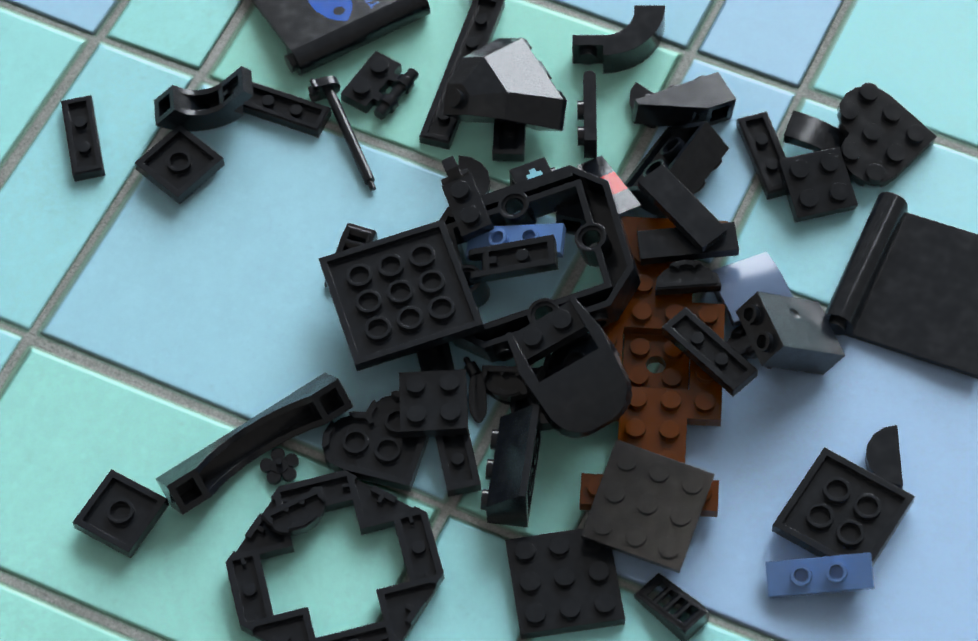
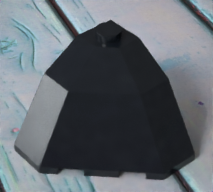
M498 38L463 57L447 83L443 115L464 122L516 123L537 131H563L567 100L562 92L556 89L551 81L552 77L542 62L536 59L531 51L532 47L526 39Z

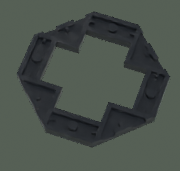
M346 470L278 486L271 496L270 504L263 513L322 486L326 498L325 512L354 505L361 535L395 527L409 581L376 589L384 621L315 638L308 607L277 615L273 614L261 560L294 552L291 536L279 535L269 530L261 521V514H259L246 532L245 539L236 552L233 551L225 562L241 630L261 641H404L444 580V572L427 512L416 506L412 508L400 502L398 497L375 485L373 487L358 480L356 475Z

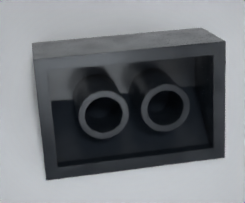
M708 121L667 127L624 184L641 204L638 207L657 217H666L639 190L638 181L663 164L694 195L704 187L705 180L709 174L722 163L721 158L729 148Z
M533 404L500 417L499 429L492 430L490 449L495 450L494 460L488 459L486 465V479L490 480L489 490L483 489L481 496V510H486L487 523L528 528L541 443L540 405Z

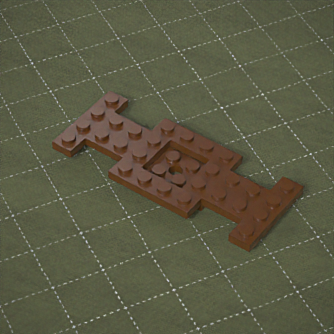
M621 216L641 284L619 320L609 323L608 326L602 328L619 352L621 363L623 352V368L626 370L632 385L631 403L626 412L616 420L619 421L618 440L685 464L687 425L721 426L722 387L662 334V326L687 307L724 340L725 304L692 302L693 293L655 296L657 277L669 268V265L673 262L641 265L637 231L675 228L676 226L668 218ZM689 361H690V380H689ZM651 363H660L665 369L660 373H652L647 369V366ZM581 474L580 510L591 509L603 474ZM713 480L700 516L717 517L719 480Z

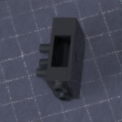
M757 291L736 310L751 343L746 349L747 356L751 359L758 357L761 366L768 369L780 368L823 375L845 356L819 302Z

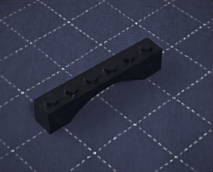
M323 373L157 477L156 481L171 507L183 515L212 497L228 479L262 454L295 436L329 423L351 409L353 405L339 379Z

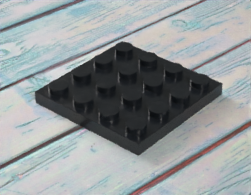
M443 219L319 258L325 281L357 371L484 331L482 319Z

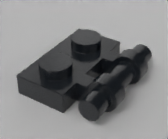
M375 51L341 92V100L366 114L373 106H376L374 114L377 118L383 120L388 113H393L396 110L401 97L404 94H408L414 88V81L419 77V73L415 69L409 68L405 74L399 75L402 72L401 64ZM389 86L393 88V89L389 92V94H388V93H385V94H384V92L389 88Z

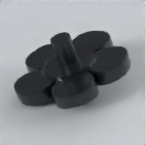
M281 448L271 451V459L265 458L260 462V469L262 472L268 473L266 478L270 484H279L281 476L286 482L293 481L297 476L294 469L299 464L297 455L290 453L285 457V452Z

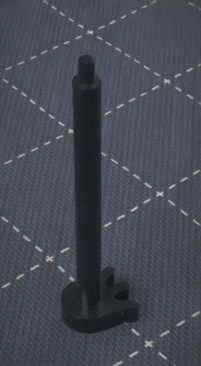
M335 76L311 79V86L308 87L311 101L316 102L327 98L364 183L369 186L370 191H374L376 189L374 184L375 178L337 96L341 88L338 79Z

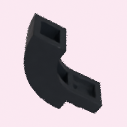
M634 5V16L630 24L614 34L572 35L573 64H603L604 74L624 71L642 63L653 54L663 37L665 5Z
M241 66L218 85L202 90H188L172 85L154 100L156 126L173 130L180 124L188 131H204L234 122L244 115L243 103L253 96L251 70Z

